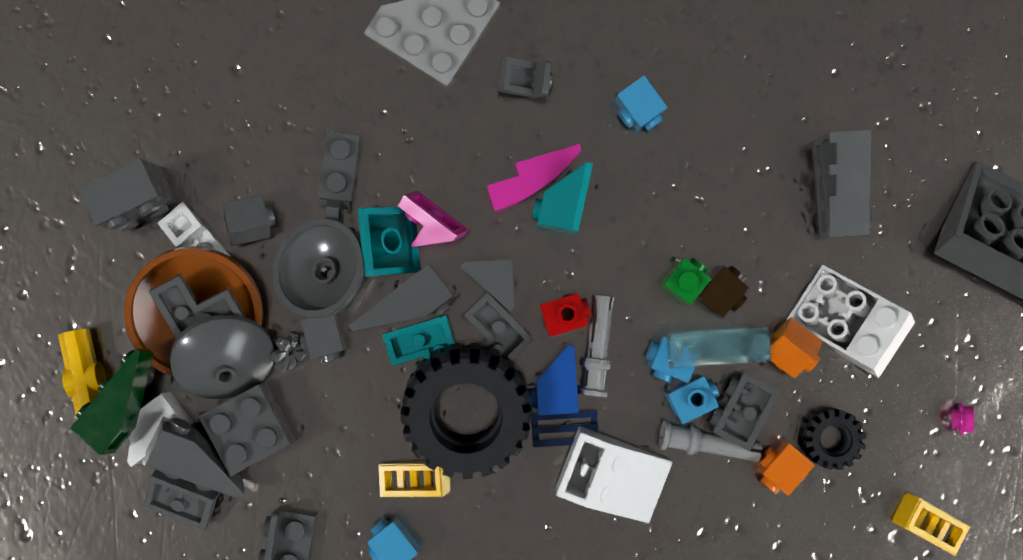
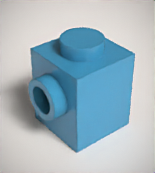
M644 75L617 94L614 99L621 109L618 112L621 120L628 128L633 126L637 132L643 127L650 131L664 120L661 114L668 108Z
M660 336L658 341L652 340L645 358L650 360L648 367L655 369L654 377L672 383L673 378L689 383L701 352Z
M700 374L691 378L689 383L682 382L664 391L677 420L681 424H685L719 407L715 398L720 395L711 378L706 380Z
M397 516L390 521L383 518L370 529L372 535L367 541L369 545L367 551L373 560H411L419 553L420 545Z

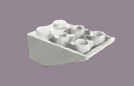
M823 264L787 318L788 320L792 317L823 341L822 344L877 378L881 376L915 323L912 314Z
M579 426L556 485V496L590 509L649 523L673 461Z

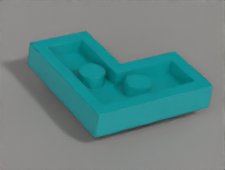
M447 314L382 334L392 366L421 357L429 359L433 351L442 348L443 351L449 350L450 344L455 343Z

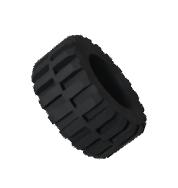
M470 342V347H461V343L450 344L449 350L443 351L442 348H439L432 352L431 358H424L417 365L415 373H411L400 413L401 423L404 424L403 435L406 442H412L411 451L417 458L424 456L426 458L425 466L434 471L437 466L443 468V475L453 478L454 472L463 473V479H473V473L481 472L482 477L491 475L492 467L495 465L500 469L510 463L509 456L511 454L517 456L522 450V441L528 438L530 421L532 420L529 389L526 387L525 378L521 371L515 369L514 362L508 356L504 359L500 357L499 350L489 347L488 351L480 349V343ZM458 384L481 386L496 398L499 407L498 417L493 425L481 433L474 435L453 433L446 429L435 416V402L438 396L447 388Z

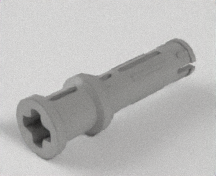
M593 295L586 358L583 357V361H581V366L584 367L581 388H578L577 394L607 397V392L604 389L606 372L611 366L607 360V350L614 297Z
M663 420L659 431L658 448L660 450L674 448L686 451L687 455L697 454L700 451L756 463L759 462L762 454L749 452L719 435L701 432V429L695 425L687 428L671 425L670 421ZM755 441L751 450H762V443Z

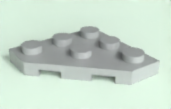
M403 0L381 5L365 30L364 35L449 88L501 4L497 0Z

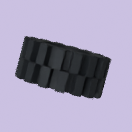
M821 408L816 410L817 414L811 413L807 417L810 419L808 423L804 422L802 425L804 433H800V439L803 440L801 447L806 451V456L814 461V463L830 470L832 468L844 470L843 466H853L854 463L852 461L854 459L859 460L862 457L859 454L860 450H865L866 444L862 443V440L866 438V433L861 431L863 427L861 422L857 421L854 415L836 408ZM830 426H838L842 429L845 436L844 444L836 451H827L821 444L822 432Z

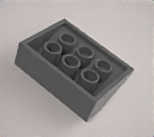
M977 160L973 164L941 229L934 254L1023 299V183Z

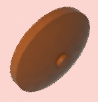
M198 246L180 247L166 251L149 261L137 273L129 286L124 303V321L130 341L135 349H150L154 352L151 366L167 375L173 376L170 365V353L177 338L149 293L152 288L182 273L198 302L229 287L244 311L245 318L262 326V300L253 278L241 264L220 251Z

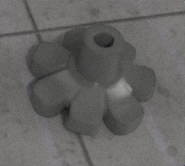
M291 331L287 338L281 336L272 340L274 351L271 354V360L276 362L274 368L279 372L283 373L286 370H292L296 366V360L303 361L306 354L302 350L299 333Z

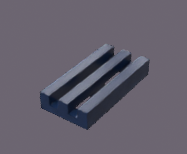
M597 409L578 410L579 413L538 415V413H532L533 447L572 445L575 438L539 439V434L577 432L579 426L598 432ZM590 417L591 423L538 426L539 420Z

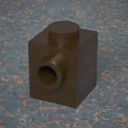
M719 266L710 276V282L696 298L717 318H724L730 310L736 312L747 300L744 294L749 287L743 282L746 277L733 266L729 268Z

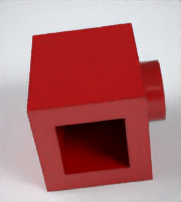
M579 293L540 304L549 337L588 326L586 318L592 317L587 298L580 299Z

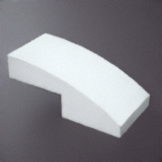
M181 202L158 222V225L177 248L187 246L206 247L231 256L214 234L184 202Z

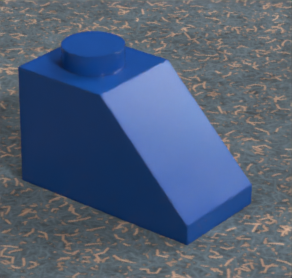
M570 344L566 345L535 379L536 387L530 388L531 408L537 407L538 415L579 413L575 346Z

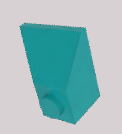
M586 162L547 189L543 194V199L536 198L532 218L538 219L536 227L573 235L579 231L593 167L592 163Z

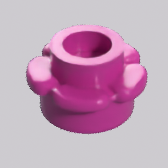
M959 403L958 409H951V429H958L960 436H963V433L974 432L973 406H963V403Z

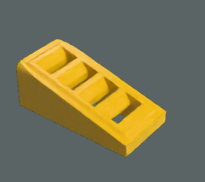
M426 460L378 464L380 497H444L451 490L450 477L444 476L443 468L437 466L434 470L436 486H433V470L425 466ZM392 471H397L398 488H393ZM405 471L410 472V487H406ZM419 471H423L424 486L420 487Z
M909 493L903 496L892 518L893 523L956 556L970 529V526ZM927 512H930L929 515H928V517L926 518V520H925V522H924L922 528L920 529V526H921V524H922V522H923V520H924V518H925ZM941 518V521H940V523H939V525H938V527H937V529H936L934 535L932 536V533H933V531H934V529H935V527H936V525H937L939 519ZM952 524L953 528L946 542H943L942 540L948 528Z

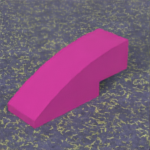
M580 144L515 163L517 177L487 185L494 212L498 213L514 207L552 184L579 156L581 152Z

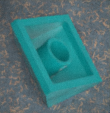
M400 207L358 209L365 277L409 274L420 271L418 247H411L417 237L416 223L410 221L405 215L406 212Z

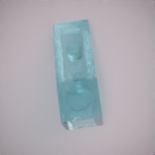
M769 327L666 333L669 368L771 361Z

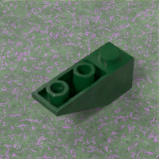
M136 348L128 352L120 361L121 367L114 376L108 377L98 387L99 394L92 402L82 406L76 414L77 420L70 429L98 455L115 453L136 428L154 354L150 349Z

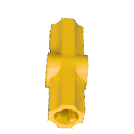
M89 328L58 334L65 369L62 372L63 387L68 397L73 400L75 415L82 406L93 401L99 394L98 387L106 379L103 366L96 360Z

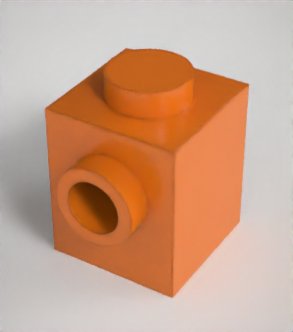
M790 317L771 335L763 355L775 363L780 370L785 371L795 379L804 370L810 372L820 360L818 352L823 341Z
M781 440L775 448L770 447L762 454L759 460L760 466L756 470L764 476L760 481L773 493L776 494L781 490L789 496L815 465L790 443Z

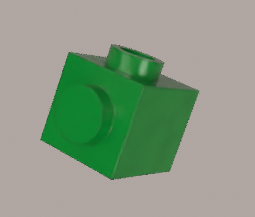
M693 257L689 261L686 258H682L674 265L660 283V286L684 305H691L710 282L711 278L705 274L708 269L701 262Z

